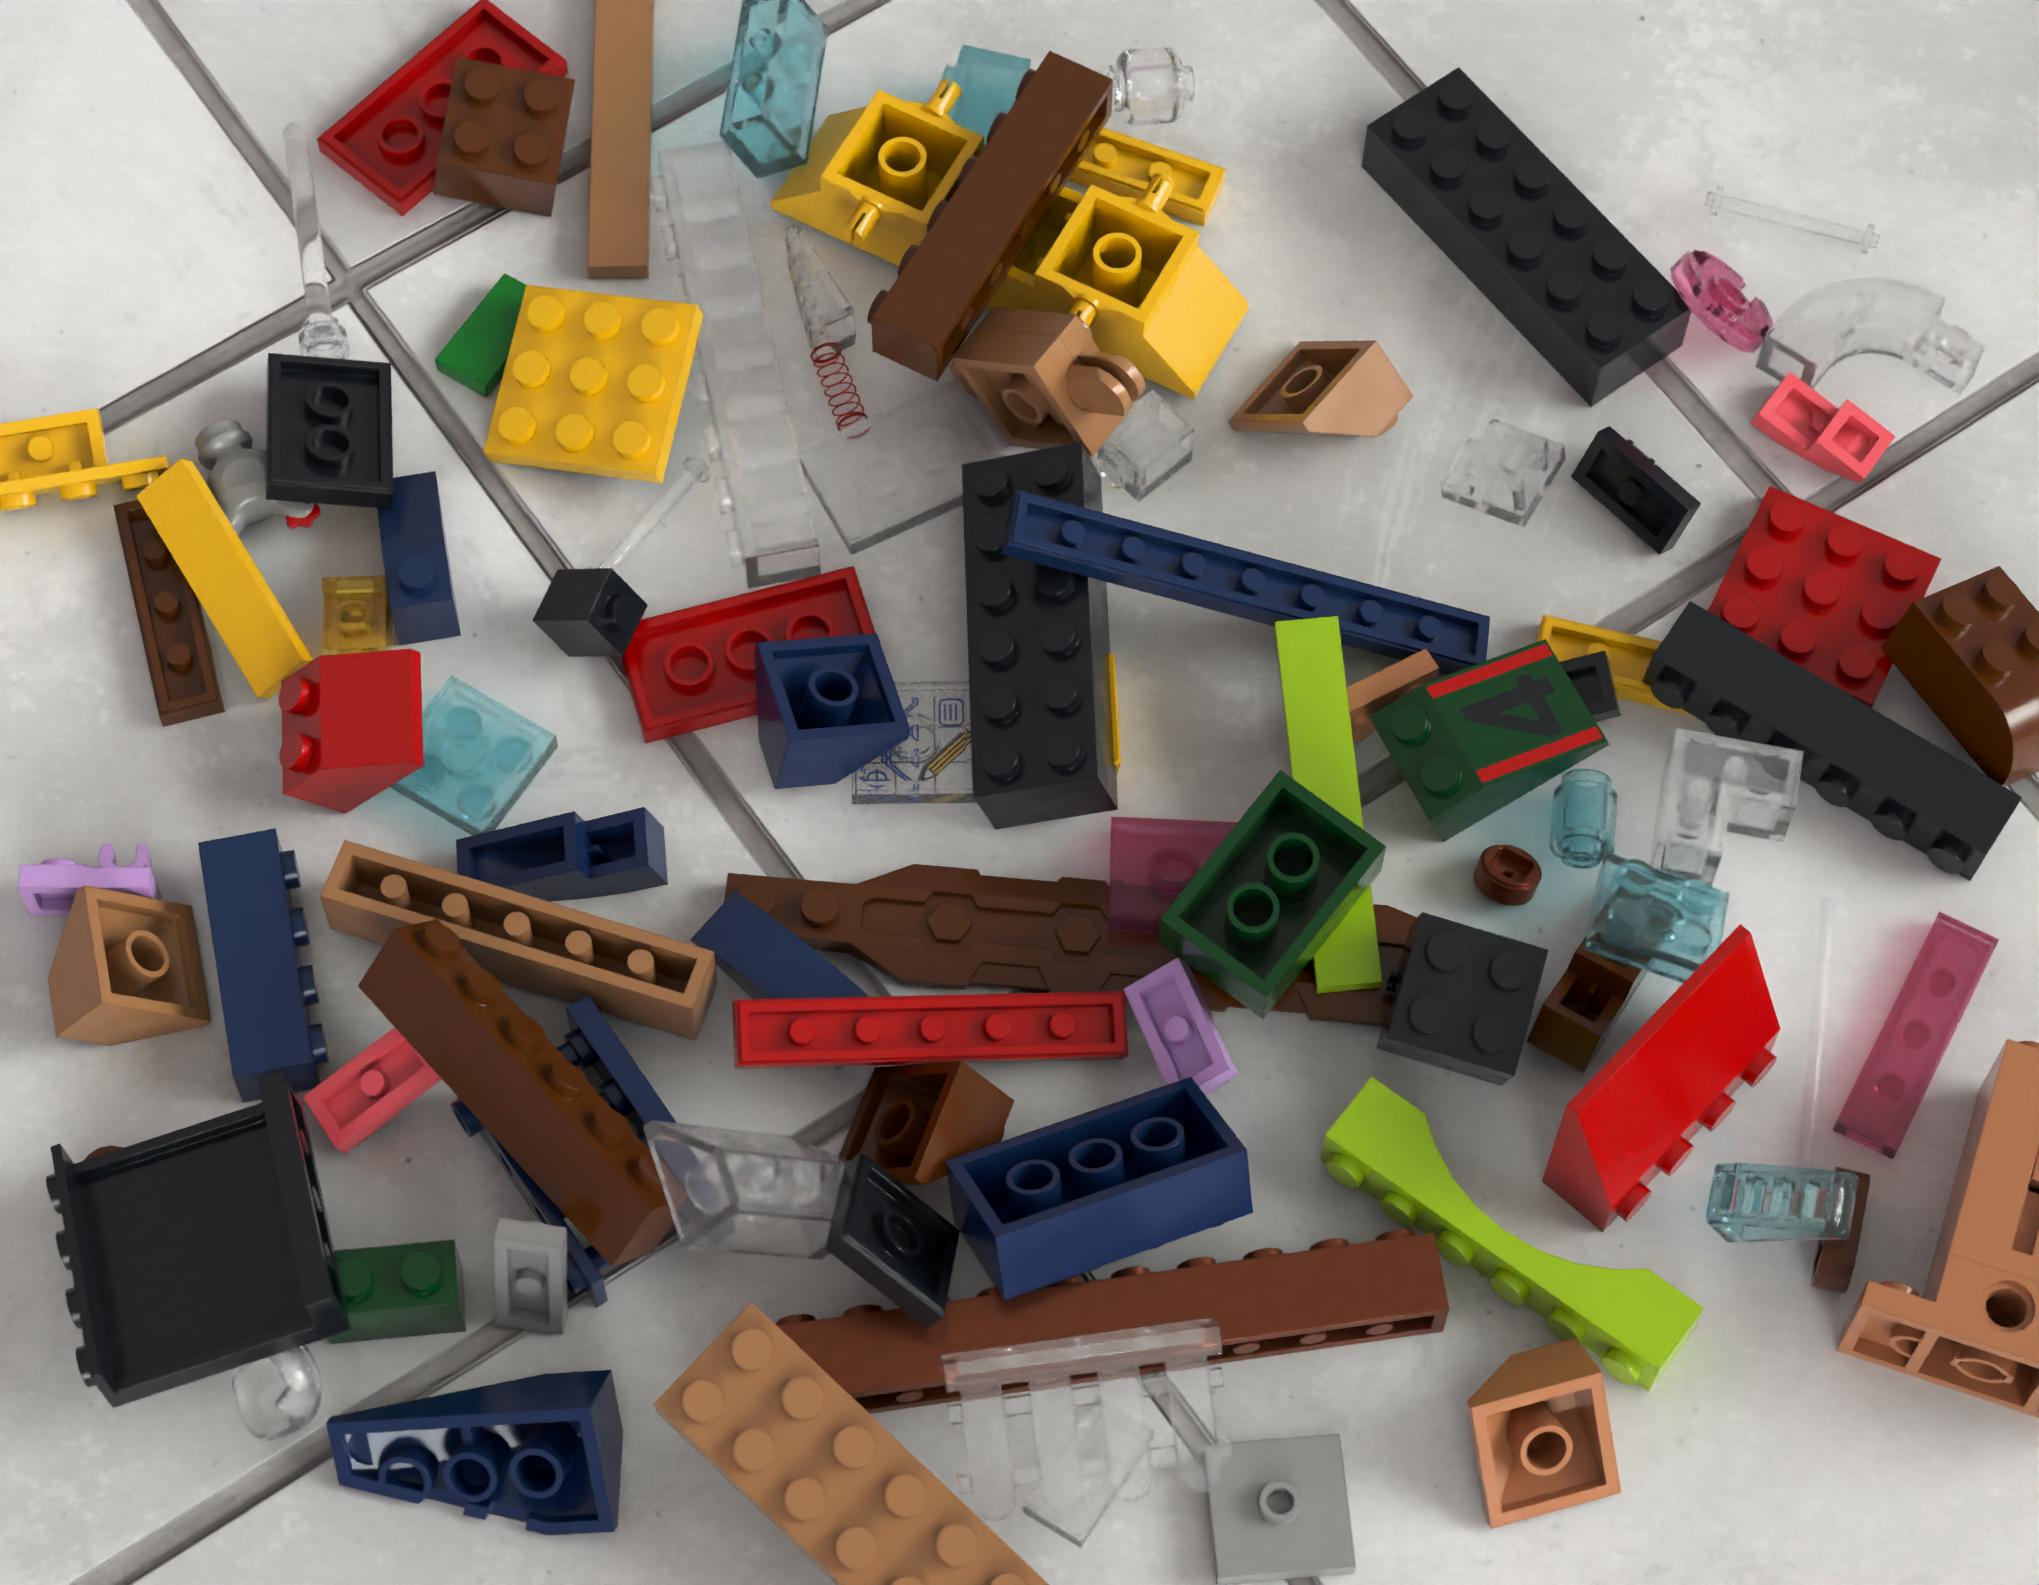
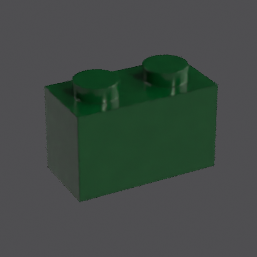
M455 1240L335 1251L351 1330L328 1337L330 1344L466 1331L463 1267Z

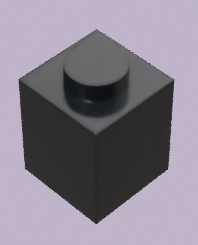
M612 568L557 569L532 621L569 657L624 656L648 604Z

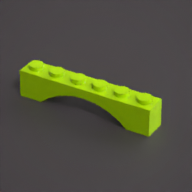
M1372 1076L1325 1134L1320 1160L1326 1164L1325 1167L1328 1173L1337 1182L1352 1190H1356L1358 1187L1380 1202L1382 1211L1398 1225L1405 1228L1415 1226L1424 1234L1434 1233L1437 1250L1446 1259L1461 1267L1470 1265L1490 1279L1489 1283L1492 1289L1504 1300L1517 1306H1521L1524 1303L1544 1317L1546 1326L1559 1339L1565 1341L1576 1338L1580 1344L1602 1358L1601 1363L1603 1367L1619 1381L1629 1385H1633L1636 1382L1649 1392L1693 1333L1704 1308L1649 1269H1610L1574 1263L1540 1251L1501 1228L1472 1202L1452 1177L1435 1145L1426 1114Z

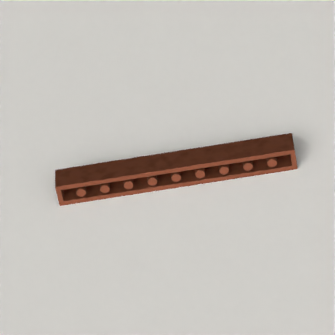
M1397 1229L1385 1232L1376 1237L1375 1241L1349 1245L1348 1240L1335 1238L1317 1242L1307 1251L1283 1254V1251L1278 1248H1263L1246 1254L1243 1260L1217 1263L1214 1258L1199 1257L1180 1263L1177 1269L1151 1273L1150 1269L1146 1267H1129L1114 1272L1109 1279L1084 1282L1081 1277L1072 1276L1044 1286V1288H1039L1033 1292L1024 1293L1007 1300L1002 1298L994 1286L980 1291L975 1298L950 1301V1298L947 1297L944 1316L928 1329L901 1308L883 1310L881 1306L872 1304L852 1307L846 1310L843 1316L819 1320H816L815 1316L809 1314L790 1315L779 1319L776 1325L871 1414L1443 1332L1450 1308L1434 1233L1415 1235V1232L1412 1230Z

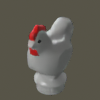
M233 419L220 420L208 425L198 434L195 440V445L199 451L198 460L203 467L212 470L207 479V486L238 536L249 523H255L275 515L286 519V524L290 529L297 527L309 528L312 526L313 521L321 515L320 507L317 503L265 500L266 450L252 449L253 439L247 431L242 429L238 421Z

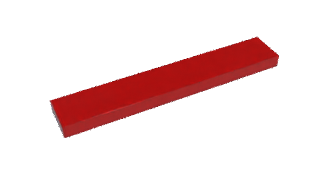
M1124 991L734 1000L732 1003L735 1069L911 1065L950 1061L991 1063L1124 1059L1128 1056Z

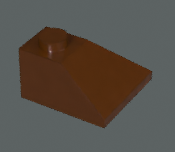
M963 1061L875 1067L828 1183L839 1189L845 1165L860 1152L904 1186L924 1185L947 1176L946 1160L1001 1142L1005 1131L1004 1126L1014 1100Z

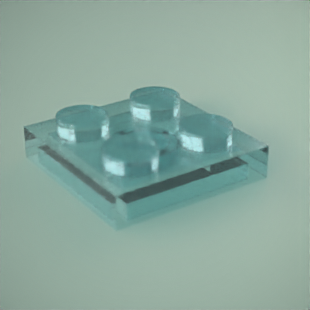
M451 675L422 713L424 766L396 782L390 788L472 836L494 831L558 748L557 738L555 734Z
M1607 852L1598 874L1584 950L1684 983L1722 943L1730 893L1713 888L1711 885L1700 880H1690L1651 867L1644 861L1628 859Z

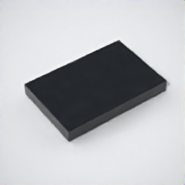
M268 353L266 367L265 500L391 509L393 500L391 363Z

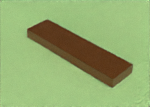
M139 500L113 505L162 726H169L225 712L199 599Z

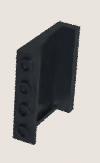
M284 1071L258 1079L262 1103L74 1164L61 1144L50 1147L55 1173L46 1177V1184L54 1209L58 1214H62L65 1229L56 1232V1243L65 1268L68 1271L72 1270L74 1287L66 1290V1301L75 1326L78 1329L82 1328L84 1345L76 1348V1360L86 1386L92 1387L96 1385L113 1408L351 1330L304 1106Z

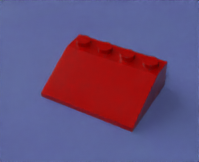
M1740 924L1566 1105L1542 1182L1601 1232H1604L1618 1216L1626 1222L1629 1221L1650 1197L1652 1191L1646 1186L1660 1171L1668 1177L1671 1176L1692 1152L1694 1146L1689 1140L1702 1126L1710 1132L1716 1129L1736 1103L1730 1096L1744 1082L1752 1088L1756 1086L1777 1060V1057L1771 1053V1050L1779 1034L1780 1026L1750 931Z

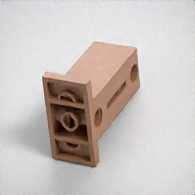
M2007 1039L1978 1091L1923 1297H1919L1915 1289L1899 1282L1884 1281L1876 1283L1868 1280L1843 1326L1837 1351L2038 1418L2039 1042H2016Z

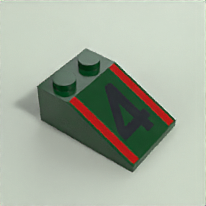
M1546 639L1426 682L1369 716L1427 818L1443 842L1609 745Z

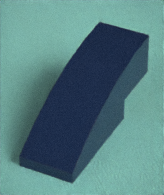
M645 807L584 821L573 811L456 840L458 874L549 902L587 899L668 885L664 827Z
M736 891L730 895L690 939L696 946L714 951L716 965L752 999L869 997L861 988L796 934ZM836 1066L834 1068L838 1071L846 1066Z

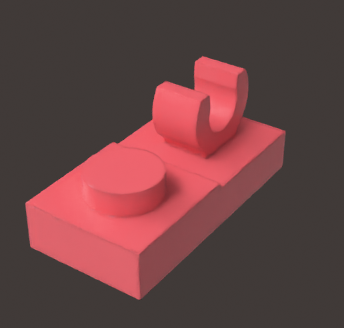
M394 1027L305 1094L303 1099L333 1146L346 1154L442 1079Z

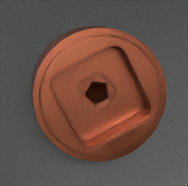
M1493 845L1486 848L1482 852L1473 874L1475 885L1483 895L1494 902L1508 906H1519L1528 903L1533 898L1542 877L1538 862L1523 849L1512 845Z

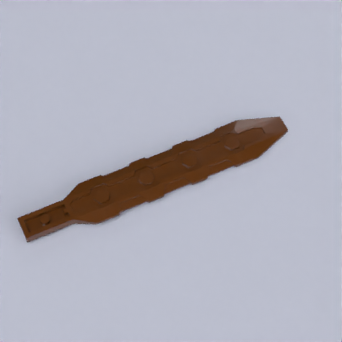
M912 864L858 884L728 873L724 902L736 891L796 934L814 950L850 953L901 984L966 989L972 984L1047 991V993L1124 991V988L1178 958L1176 954L1159 943L1160 918L1179 896V892L1110 887L1104 880L1061 877L1057 882L985 876L980 875L978 869ZM1373 904L1383 981L1381 988L1316 994L1313 961L1311 959L1270 1011L1306 1014L1309 1020L1382 1026L1390 997L1384 996L1386 984L1391 971H1398L1410 925L1417 917L1388 905ZM1190 966L1210 1011L1225 1012L1228 1007L1249 1009Z

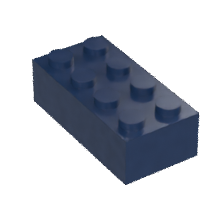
M1192 1077L945 1161L954 1224L1004 1300L1033 1292L1052 1283L1098 1269L1106 1264L1146 1250L1158 1248L1163 1244L1209 1228L1218 1227L1228 1221L1253 1213L1247 1149Z

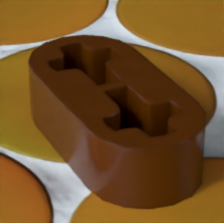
M1838 1166L1834 1169L1820 1226L1811 1275V1286L1846 1293L1857 1256L1870 1185V1174Z

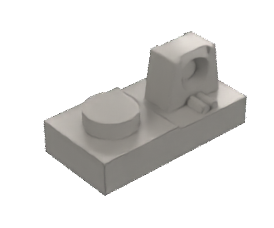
M499 1218L493 1237L496 1325L563 1335L568 1317L567 1227L547 1225L539 1221Z

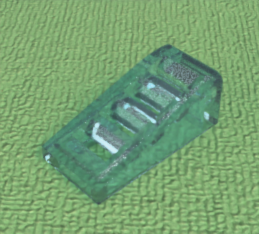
M1717 1163L1714 1169L1706 1211V1221L1728 1243L1848 1239L1859 1177L1853 1172L1752 1163ZM1819 1193H1827L1823 1218H1815ZM1799 1194L1796 1214L1792 1216L1790 1212L1793 1195ZM1771 1195L1768 1213H1763L1765 1196Z

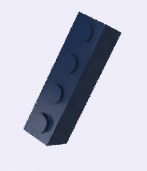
M276 828L199 842L198 847L232 1075L243 1103L261 1100L258 1079L284 1071L296 1093L312 1090L320 1084L318 1064L329 1062V1055L322 1023L311 1025L308 1005L320 1003L313 965L302 966L299 947L310 945V936L304 908H293L290 889L301 887L294 849L282 850Z

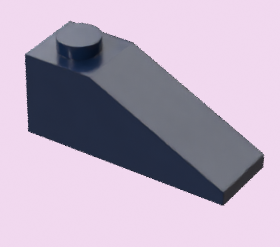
M436 471L393 478L391 509L377 508L390 611L398 644L400 646L461 636Z

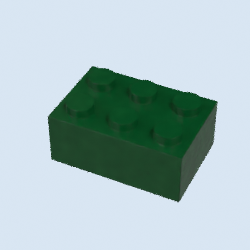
M1279 770L1160 918L1159 943L1264 1019L1381 872L1386 846L1286 773Z

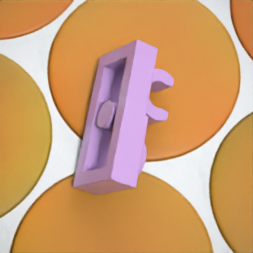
M103 844L99 851L101 867H86V864H77L62 858L47 859L41 862V864H20L18 890L29 914L69 915L76 891L84 885L161 900V893L152 872V860L146 845L137 844L136 858L132 864L126 867L115 865L116 854L112 844Z
M1178 957L1123 989L1166 1085L1192 1077L1202 1092L1207 1095L1227 1084L1230 1078L1238 1074L1190 966L1184 960Z

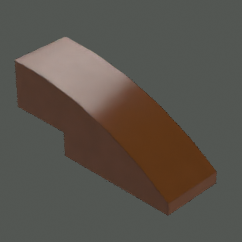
M1621 885L1576 949L1566 972L1543 1003L1526 1042L1585 1073L1646 975L1679 915Z

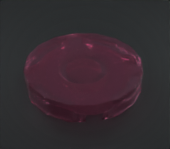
M1694 250L1691 253L1689 251L1686 252L1671 267V279L1678 294L1696 317L1724 342L1740 351L1754 353L1774 334L1773 321L1765 304L1757 297L1749 302L1741 292L1746 286L1742 281L1743 278L1721 259L1706 251Z

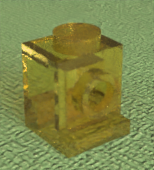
M385 575L322 577V590L324 594L323 656L392 650L393 619L390 611Z

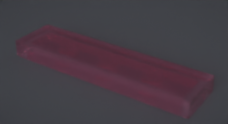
M1939 911L1833 1127V1131L1891 1159L1894 1158L1999 939Z

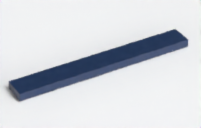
M1016 490L1010 500L1003 555L1274 626L1276 621L1338 616L1342 645L1399 660L1427 649L1438 665L1439 670L1448 673H1454L1486 661L1490 616L1021 490Z

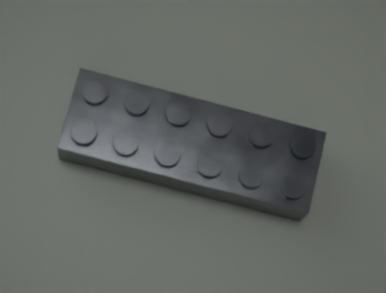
M1459 67L1367 125L1361 167L1590 407L1682 346L1693 306Z
M1081 442L962 464L973 798L995 829L1118 810L1109 672L1110 641L1107 582L1002 554L1010 500L1016 490L1103 513L1101 477Z

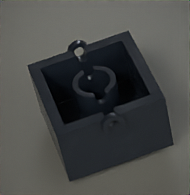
M1421 912L1410 925L1398 971H1391L1386 984L1384 996L1390 997L1376 1049L1502 1086L1515 1076L1549 950Z

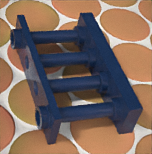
M587 994L565 1007L570 1032L564 1035L565 1043L557 1047L558 1051L569 1063L575 1066L579 1065L582 1069H586L592 1065L604 1082L598 1086L599 1095L613 1110L629 1118L639 1133L637 1135L638 1138L656 1157L662 1159L671 1167L675 1178L692 1195V1198L672 1226L684 1219L689 1224L698 1219L708 1235L712 1237L733 1224L730 1199L590 996ZM457 1096L458 1099L452 1102L450 1106L461 1127L470 1138L478 1133L481 1134L537 1220L547 1225L567 1227V1286L574 1294L584 1289L596 1308L607 1302L604 1280L599 1271L610 1264L592 1245L585 1249L582 1247L565 1222L566 1216Z

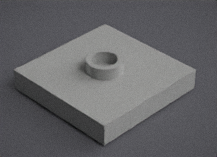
M1340 1434L1203 1444L1202 1454L1217 1585L1354 1574L1356 1562Z

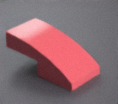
M1789 372L1781 380L1750 422L1767 436L1800 457L1827 471L1857 483H1861L1896 437L1848 399L1839 408L1835 407L1792 372Z

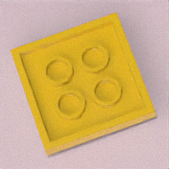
M526 285L483 453L491 462L662 483L704 316L699 306L689 303Z

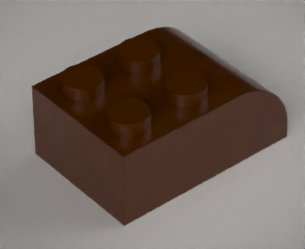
M2000 566L1913 602L1882 645L1881 649L1987 777L2006 787L2039 772V612Z

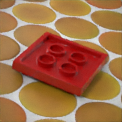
M1769 486L1708 612L1872 708L1893 665L1881 647L1912 603L1924 598L1941 558Z

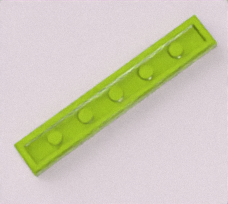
M1338 616L1276 621L1274 623V636L1291 778L1364 830ZM1371 884L1312 957L1316 994L1381 988L1383 981Z

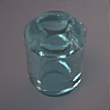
M1594 769L1570 770L1562 775L1561 784L1554 789L1550 850L1554 855L1561 858L1564 864L1579 869L1593 868L1598 866L1600 861L1610 858L1614 853L1618 794L1612 788V779L1609 775Z

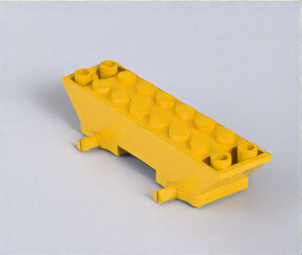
M942 79L928 102L924 104L904 101L878 89L868 106L828 115L772 198L771 208L899 266L907 249L913 244L919 246L927 235L929 220L941 200L949 202L957 190L960 172L968 158L972 155L979 157L984 149V136L958 125L948 116L956 101L962 96V89L954 81L949 87V79ZM1154 174L1144 193L1138 199L1117 196L1092 184L1085 195L1064 187L987 306L990 308L1004 307L1076 314L1090 327L1093 334L1092 339L1101 353L1125 356L1137 367L1144 378L1194 400L1246 315L1249 303L1198 246L1199 232L1173 221L1161 210L1176 188L1175 183L1170 177L1166 176L1162 183L1163 174Z

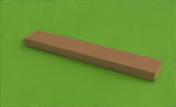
M595 0L587 262L589 279L649 278L655 0Z

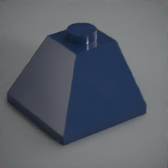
M877 633L756 643L754 652L758 738L774 789L835 784L909 738L911 729Z

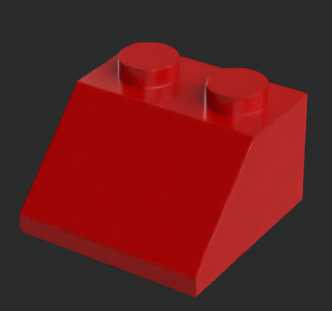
M413 649L318 656L281 681L279 706L282 710V746L279 760L282 766L284 795L346 814L424 766L420 652Z

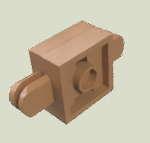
M993 307L951 357L954 361L951 364V372L955 380L969 395L980 399L1010 446L1042 450L1081 442L1088 456L1093 457L1134 407L1135 404L1133 402L1146 389L1145 380L1137 367L1123 355L1101 353L1092 339L1093 334L1090 327L1076 314Z

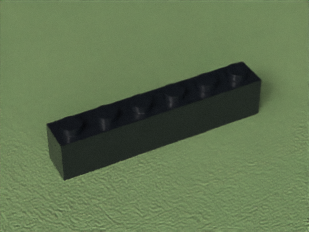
M1691 601L1653 654L1642 681L1651 687L1653 695L1664 705L1685 710L1705 722L1707 727L1716 736L1727 741L1740 743L1760 755L1762 760L1773 770L1783 774H1792L1815 788L1818 794L1828 803L1838 807L1849 808L1869 820L1874 828L1885 837L1906 842L1926 854L1931 863L1937 868L1948 873L1959 874L1969 881L1973 878L2022 799L2021 796Z

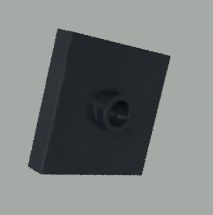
M860 1152L844 1167L825 1249L926 1329L930 1328L944 1316L960 1234L959 1229Z

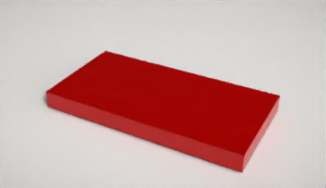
M479 0L317 138L320 152L402 217L434 190L437 157L457 57L564 77L568 73L567 60L488 0Z
M851 566L642 619L624 656H620L646 744L757 715L754 652L757 642L876 633L855 568Z

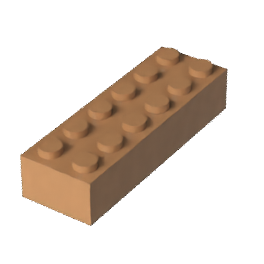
M752 1302L654 1403L656 1413L836 1585H1049Z

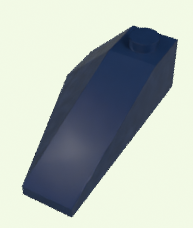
M611 1370L542 1374L332 1416L326 1422L339 1485L419 1504L426 1498L464 1507L463 1515L486 1520L489 1514L522 1521L526 1522L525 1530L544 1535L615 1532L618 1526L623 1429Z

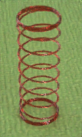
M834 342L817 346L810 354V358L813 361V365L820 368L817 371V375L824 377L821 380V385L828 387L824 394L831 397L828 404L835 407L832 410V414L840 416L836 420L837 428L842 433L856 432L867 424L868 417L863 413L864 407L860 404L859 395L856 394V386L852 384L853 378L848 374L849 368L845 364L844 356L841 355V347ZM835 345L839 348L837 353H826L813 359V354L825 346ZM835 354L834 356L828 359L817 360L822 356ZM840 356L843 358V363L835 362ZM835 359V360L832 361L831 363L826 364V365H823V366H816V365H815V363H826V362H829V361ZM842 364L832 374L819 375V371L828 365ZM843 366L847 368V373L839 371ZM846 374L842 380L835 384H822L823 380L831 375ZM847 375L851 378V383L842 381ZM843 383L850 384L841 393L835 395L826 394V391L832 386ZM851 385L855 388V392H845ZM853 394L844 403L838 405L830 404L831 399L838 395ZM855 395L858 397V402H849ZM857 404L854 409L847 413L834 414V410L841 405ZM858 405L862 407V412H856L854 410L858 407ZM859 416L853 422L840 425L843 421L850 417ZM861 416L866 418L865 422L855 429H840V426L850 425Z

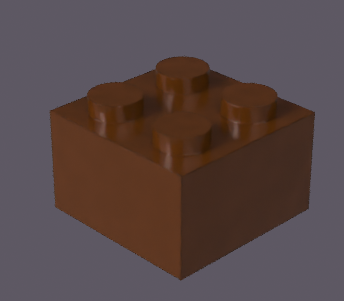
M457 57L437 157L434 195L551 217L575 80Z

